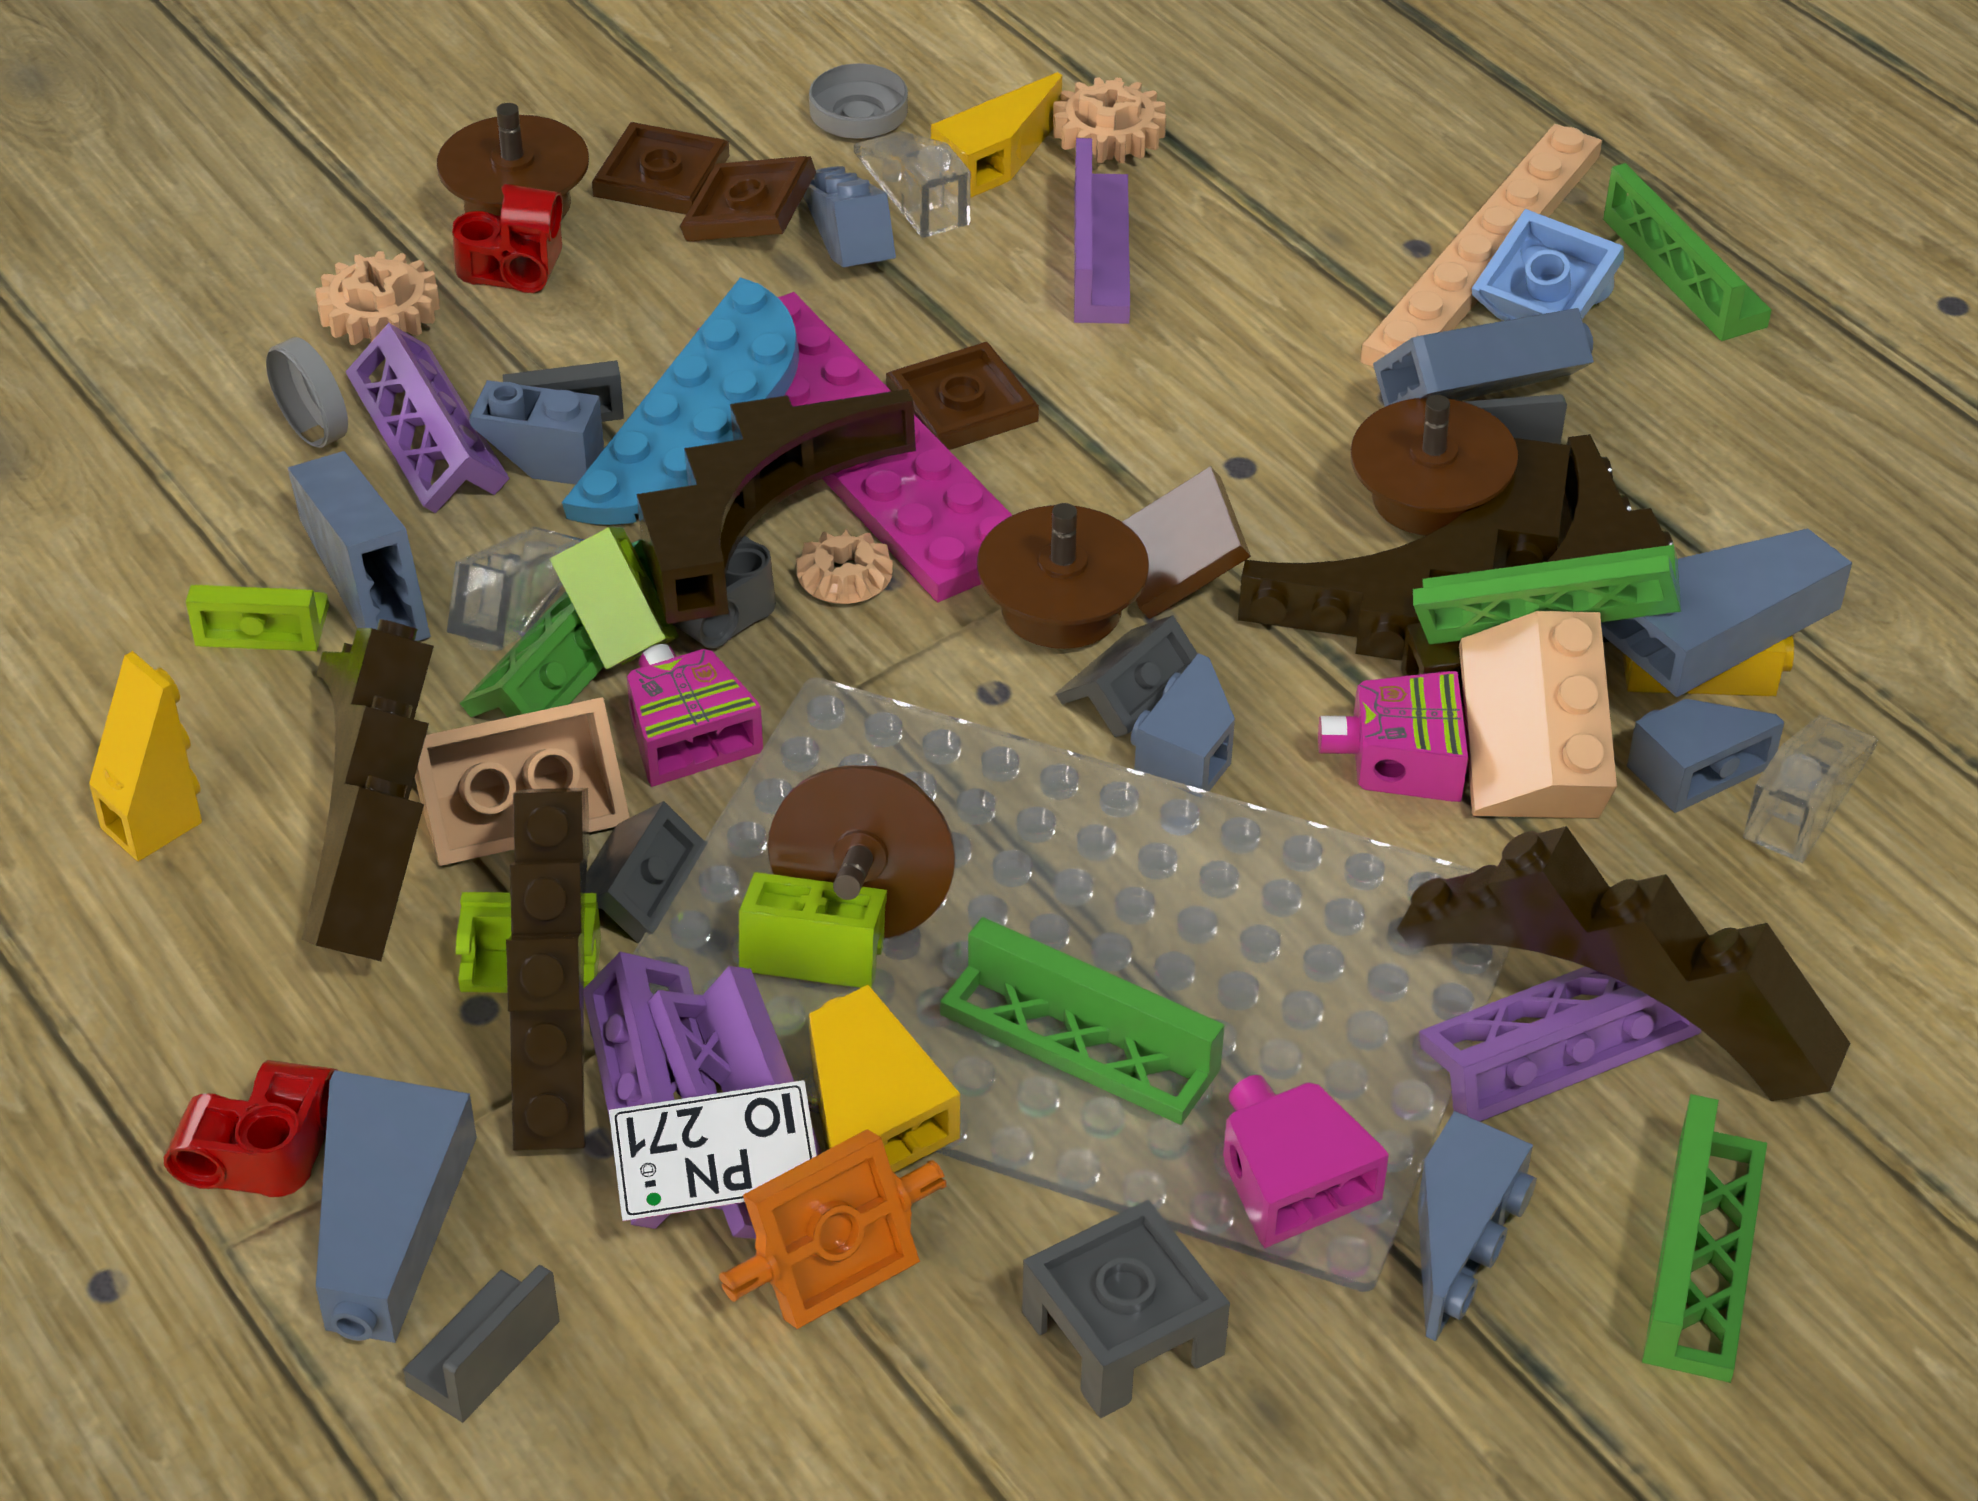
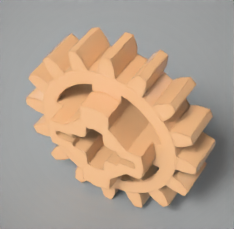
M1100 77L1094 78V85L1089 87L1084 83L1077 82L1075 83V93L1063 90L1060 95V101L1054 102L1053 135L1054 138L1062 139L1061 147L1064 150L1075 148L1076 138H1092V154L1095 155L1097 163L1113 160V157L1119 163H1125V155L1132 154L1141 159L1144 158L1145 148L1157 150L1159 148V139L1165 138L1166 105L1165 102L1157 101L1156 91L1152 90L1142 93V83L1135 82L1129 87L1124 86L1122 78L1118 77L1114 80H1106L1105 83Z
M378 251L375 257L367 258L358 254L354 256L355 264L351 266L338 262L335 264L336 275L323 274L321 276L322 287L316 288L315 291L321 325L323 327L330 326L331 334L334 338L348 333L351 345L358 344L363 338L370 339L372 342L388 323L404 332L418 336L422 334L421 323L433 324L435 322L434 310L440 309L435 273L433 271H425L424 262L421 260L407 264L406 254L403 253L395 256L393 260L386 259L383 251Z

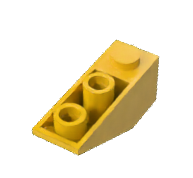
M1056 72L931 124V169L967 199L1011 181L1054 128V102L1060 101L1063 75Z
M131 651L124 655L89 785L100 828L139 862L202 823L196 796L201 792V787L196 775L190 768L186 750L191 747V742L179 720L176 703L180 701V693L177 685L164 669L158 667L154 670L135 652Z

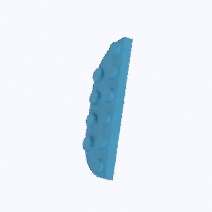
M741 277L738 279L562 501L566 519L600 525L636 522L635 514L638 513L636 494L688 486L684 448L733 441L730 404L785 395L797 372L799 346L793 319L786 306L778 297L759 283Z

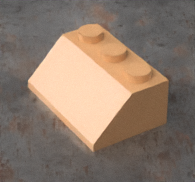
M1535 611L1461 638L1459 651L1472 816L1599 819L1617 788L1600 612Z
M603 697L433 733L425 737L415 779L420 802L424 804L423 812L439 866L514 850L513 793L522 789L588 788L589 833L616 827L619 823L630 818Z

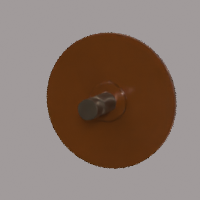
M514 103L500 104L496 109L497 117L484 119L462 128L453 134L441 147L437 156L438 176L442 184L452 194L464 200L465 213L485 211L501 216L504 199L501 188L504 184H512L560 192L563 199V218L571 206L570 190L582 180L589 165L587 145L575 130L553 119L534 115H519L518 106Z
M1432 395L1421 399L1414 398L1390 404L1365 419L1355 432L1352 440L1351 463L1358 479L1372 492L1376 510L1387 522L1403 531L1427 536L1449 524L1468 509L1480 506L1504 491L1515 475L1518 463V450L1509 429L1491 413L1463 401L1448 399L1442 395Z
M1060 503L1019 512L996 525L986 535L979 548L977 571L984 590L1001 606L1003 618L1015 634L1039 646L1070 649L1093 644L1114 630L1120 621L1122 610L1133 603L1145 587L1149 574V558L1141 539L1122 521L1101 511L1074 506L1069 503Z
M869 765L840 766L820 771L806 778L784 798L776 811L769 831L768 855L774 875L834 883L833 889L836 895L845 900L856 898L862 887L887 890L884 938L904 934L930 918L944 901L954 877L956 864L954 840L942 812L914 781L897 771L885 767Z

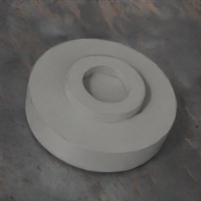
M857 63L834 67L822 73L811 84L809 90L810 115L817 126L836 136L846 138L880 136L896 129L905 120L908 113L907 86L901 77L881 66Z
M292 337L271 347L266 358L268 380L279 408L294 431L305 442L318 448L344 437L348 430V416L345 403L335 378L318 352L308 342L299 337ZM317 425L324 429V437L312 443L300 434Z

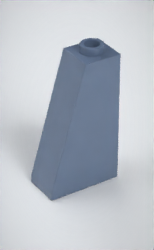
M1579 308L1413 337L1374 362L1373 366L1385 407L1399 401L1414 398L1421 399L1432 395H1442L1448 399L1462 401L1572 375L1594 362L1592 357L1593 337L1589 327L1582 322Z
M338 452L287 467L300 521L356 627L377 630L379 620L384 619L418 629L415 641L430 638L431 635L407 530L346 452Z
M1808 528L1679 558L1681 612L1601 622L1602 635L1674 696L1679 697L1841 609L1852 562Z
M334 1070L329 1084L316 1274V1291L326 1331L336 1332L345 1338L356 1341L370 1338L396 1343L477 1139L470 1093Z

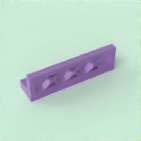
M1076 138L1074 323L1129 324L1128 174H1092V138Z
M388 323L346 370V374L421 504L430 511L437 513L465 480L495 495L510 478L486 439L470 426V413L428 345ZM386 358L381 381L372 383L369 376ZM406 392L401 414L391 416L396 393ZM426 425L421 448L411 450L415 427ZM446 459L449 467L431 485L436 460Z
M619 952L584 988V999L608 1114L609 1110L674 1100L673 1093L675 1091L681 1096L647 1002L653 996L649 983L666 986L669 991L694 994L688 967ZM679 1017L682 1026L704 1044L696 1018ZM699 1068L703 1083L717 1094L714 1079ZM722 1206L712 1207L715 1209L723 1210ZM671 1214L631 1220V1225L656 1229Z
M728 966L703 995L658 990L647 1002L682 1099L716 1094L703 1083L699 1068L719 1083L723 1092L795 1082L750 968ZM679 1017L696 1018L704 1044L682 1026ZM813 1130L816 1155H819L822 1151ZM745 1202L722 1206L734 1238L756 1239Z
M1582 967L1419 1031L1421 1049L1450 1073L1453 1111L1479 1122L1701 1033V1029L1668 1006L1630 985L1588 967ZM1581 994L1599 996L1591 1000L1571 999ZM1522 1017L1543 1018L1532 1023L1512 1022ZM1463 1040L1484 1041L1461 1051L1453 1045Z

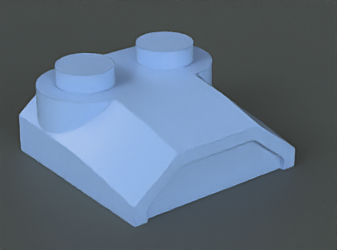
M1525 209L1472 287V295L1497 318L1504 321L1579 308L1581 318L1583 319L1594 304L1604 301L1612 293L1615 282L1614 274L1624 260V246Z

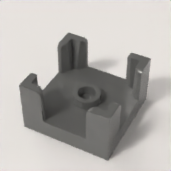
M1149 1199L1023 1260L1022 1313L1038 1335L1047 1333L1050 1314L1081 1355L1080 1389L1084 1398L1100 1419L1131 1402L1134 1368L1191 1339H1193L1191 1363L1196 1369L1225 1355L1230 1302Z

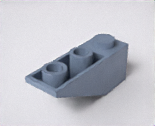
M843 166L817 169L814 179H812L804 194V199L831 260L842 267L896 258L887 193L870 184L869 180L859 178L856 173H846Z
M1456 1111L1451 1115L1424 1160L1417 1203L1426 1337L1437 1341L1450 1316L1461 1320L1466 1314L1478 1284V1280L1473 1278L1481 1264L1489 1268L1494 1265L1507 1236L1508 1228L1503 1226L1510 1213L1517 1217L1522 1216L1530 1202L1537 1181L1536 1177L1528 1174L1533 1148L1532 1144Z

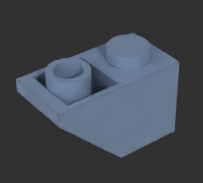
M487 380L469 416L470 426L532 479L576 485L604 450L600 397L597 395Z
M1198 653L1182 674L1174 673L1165 686L1161 700L1152 711L1144 710L1139 715L1131 733V744L1136 746L1134 774L1199 802H1202L1231 764L1235 725L1234 715L1209 657Z

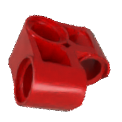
M504 184L501 188L504 195L501 216L485 211H472L458 216L453 221L452 235L455 273L463 282L472 285L485 284L515 289L523 293H535L542 290L547 284L562 250V195L560 192Z
M266 1060L258 1070L253 1091L248 1101L228 1099L216 1094H199L192 1097L163 1157L165 1168L178 1181L199 1189L220 1188L257 1193L267 1197H283L295 1193L310 1178L313 1165L326 1137L329 1084L334 1070H338Z

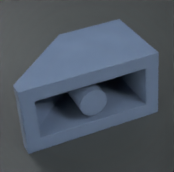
M1684 699L1662 710L1650 711L1640 720L1636 721L1627 767L1674 813H1677L1774 767L1785 722L1777 714Z

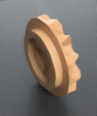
M847 528L841 536L835 537L827 532H822L818 542L804 543L802 556L796 559L797 578L801 586L812 596L831 603L849 604L868 600L878 595L887 587L893 574V561L890 560L887 544L874 543L871 533H865L858 537L851 536ZM854 560L855 564L847 563V561ZM834 562L843 564L834 570Z

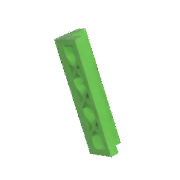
M1626 163L1613 166L1611 168L1603 220L1720 341L1767 328L1772 310Z
M640 539L633 542L632 545L655 588ZM566 591L460 702V705L470 717L498 707L508 718L568 705L604 667Z
M1674 545L1426 578L1423 579V588L1413 589V606L1429 644L1461 641V638L1535 611L1600 612L1601 622L1681 612L1678 558Z
M981 917L968 934L967 968L940 1001L941 1016L1179 1125L1184 1123L1221 1070L1225 1024L984 917ZM982 985L1004 995L1008 1005L982 1009L967 1002V1000L977 987ZM1050 1016L1064 1022L1067 1032L1041 1036L1028 1029L1026 1020ZM1110 1043L1123 1049L1127 1060L1103 1064L1090 1058L1086 1047ZM1170 1070L1189 1080L1178 1096L1175 1097L1151 1086L1147 1075Z
M1690 1094L1679 1139L1642 1363L1731 1383L1735 1369L1767 1143L1714 1132L1719 1100ZM1710 1156L1748 1163L1747 1174L1724 1185L1708 1168ZM1743 1195V1202L1741 1204L1736 1198ZM1720 1207L1736 1224L1738 1230L1715 1241L1699 1221L1700 1216ZM1735 1251L1734 1261L1728 1255ZM1712 1263L1729 1282L1730 1287L1706 1298L1690 1277L1691 1272ZM1686 1302L1690 1305V1307L1687 1309H1685ZM1724 1308H1726L1725 1319L1719 1313ZM1703 1320L1721 1341L1720 1354L1678 1345L1681 1331Z

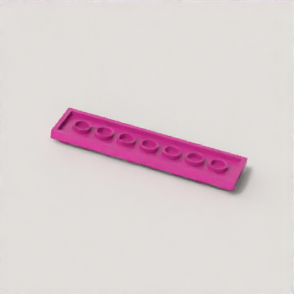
M795 292L778 297L786 306L793 319L799 346L797 372L791 386L784 395H788L792 406L891 391ZM914 415L916 451L858 464L822 479L882 544H887L891 554L931 597L939 603L981 584L977 571V556L982 541L996 525L1012 516V514Z

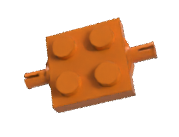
M866 1129L743 1194L756 1234V1255L719 1274V1279L723 1282L721 1285L724 1292L731 1301L735 1302L740 1297L769 1282L774 1288L784 1320L796 1329H799L920 1262L911 1234V1206L926 1196L946 1187L947 1183L943 1179L945 1177L943 1171L934 1160H930L925 1165L899 1178L890 1167L882 1138Z

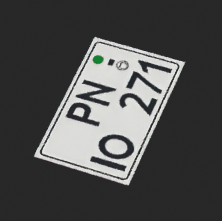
M804 1080L609 1110L622 1221L744 1203L743 1194L817 1156Z

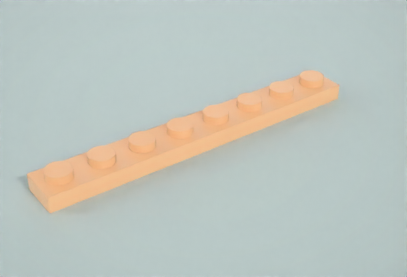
M1554 123L1362 344L1360 362L1374 367V362L1413 337L1454 330L1478 302L1472 295V287L1523 211L1527 209L1549 217L1600 157L1602 140L1584 134L1577 128L1564 127Z

